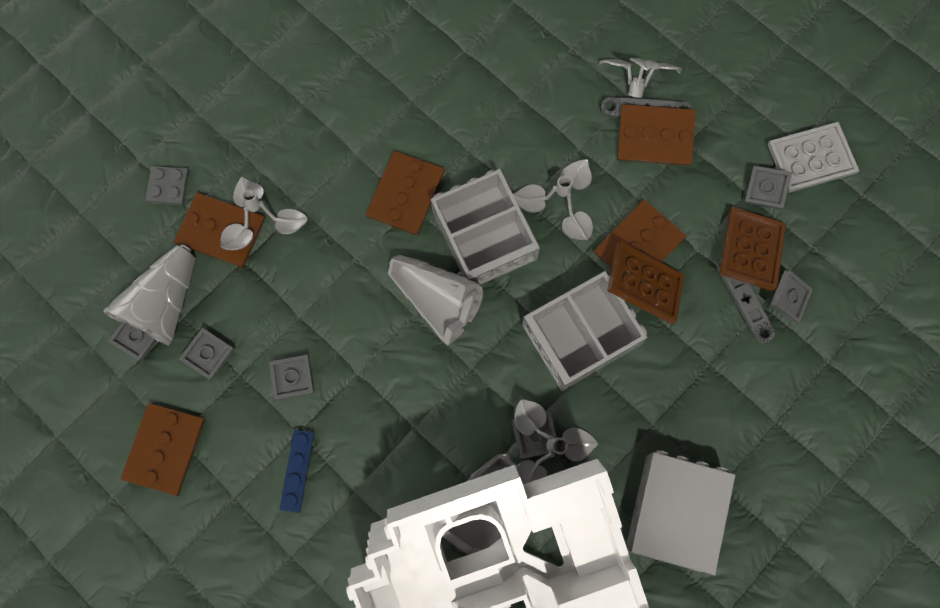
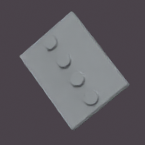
M839 122L771 140L767 144L777 170L792 172L788 193L859 172Z

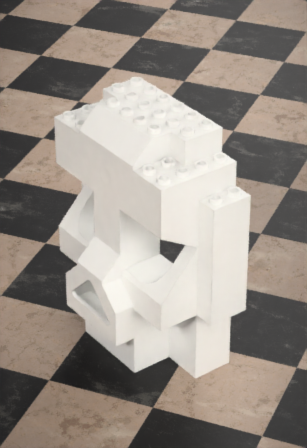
M598 459L524 485L521 482L515 465L387 509V518L371 524V530L368 532L369 540H367L366 563L351 568V574L348 578L349 586L346 587L348 598L350 601L354 600L356 608H502L524 600L526 608H649L636 567L630 560L620 529L622 524L611 494L614 491L608 473ZM478 519L490 521L498 528L502 537L489 548L447 562L440 543L445 531ZM552 527L564 561L562 566H556L523 550L531 530L535 533Z

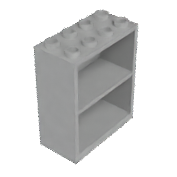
M500 169L488 171L485 176L472 178L462 186L456 185L450 191L438 193L430 199L432 213L463 277L481 285L538 259L540 248Z
M605 271L523 318L522 326L561 391L641 346L647 339L646 329L642 324H638L633 309L628 308L625 300L607 291L610 275H607Z
M657 450L647 455L627 539V551L705 574L715 575L735 474L729 473V469L717 467V469L709 468V464L704 462H688L689 459L686 457L677 456L672 458L668 456L669 453Z

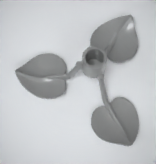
M630 58L631 61L641 66L639 76L634 77L632 80L631 63L619 59H605L599 62V65L608 63L626 68L628 70V84L630 85L628 95L642 98L644 87H647V83L654 70L660 68L674 69L679 74L682 71V68L668 63ZM651 68L647 78L644 81V78H642L643 70L645 69L647 71Z
M587 159L574 162L565 167L558 178L557 186H553V189L547 196H545L544 189L536 184L527 185L518 192L513 193L518 206L532 213L542 211L545 208L544 200H548L555 191L562 197L566 196L570 217H566L562 222L563 232L572 239L588 240L591 237L593 231L591 218L582 211L573 215L570 194L572 187L581 190L588 187L591 183L592 175Z
M241 177L235 187L233 199L236 205L244 207L245 225L244 227L241 224L227 226L222 232L220 246L226 250H238L249 245L253 239V232L247 229L248 212H256L259 210V207H262L274 221H277L275 228L282 234H292L298 231L308 219L303 213L294 209L280 210L277 217H275L265 207L263 202L260 201L264 195L262 186Z
M522 399L515 409V424L522 434L529 436L536 431L548 439L547 450L549 454L537 460L536 463L531 460H524L517 465V471L523 485L546 477V469L538 465L546 459L553 457L554 454H564L571 461H581L598 445V442L589 433L579 428L567 429L563 433V438H553L551 435L540 431L538 428L543 427L546 423V412L542 406L535 402Z

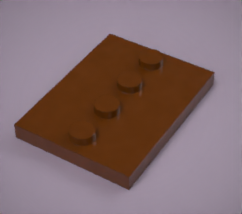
M622 104L617 160L691 166L696 110Z
M393 151L366 212V217L418 236L431 205L430 199L436 194L445 169Z
M196 192L173 242L244 268L266 218L249 211L247 229L253 232V239L250 244L238 250L223 249L220 246L222 232L227 226L232 224H241L244 227L245 211L243 208Z
M644 199L593 253L612 269L616 245L622 241L662 263L685 239L686 235Z
M732 207L728 217L719 275L774 292L778 285L786 223Z
M620 241L616 245L607 291L670 324H674L677 322L684 274Z
M148 403L120 480L179 496L206 419Z

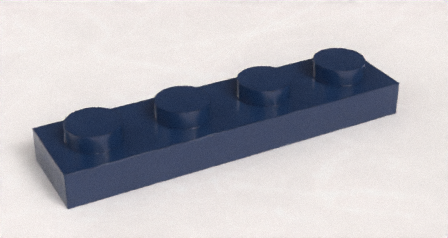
M294 430L279 510L301 513L315 436L314 432Z

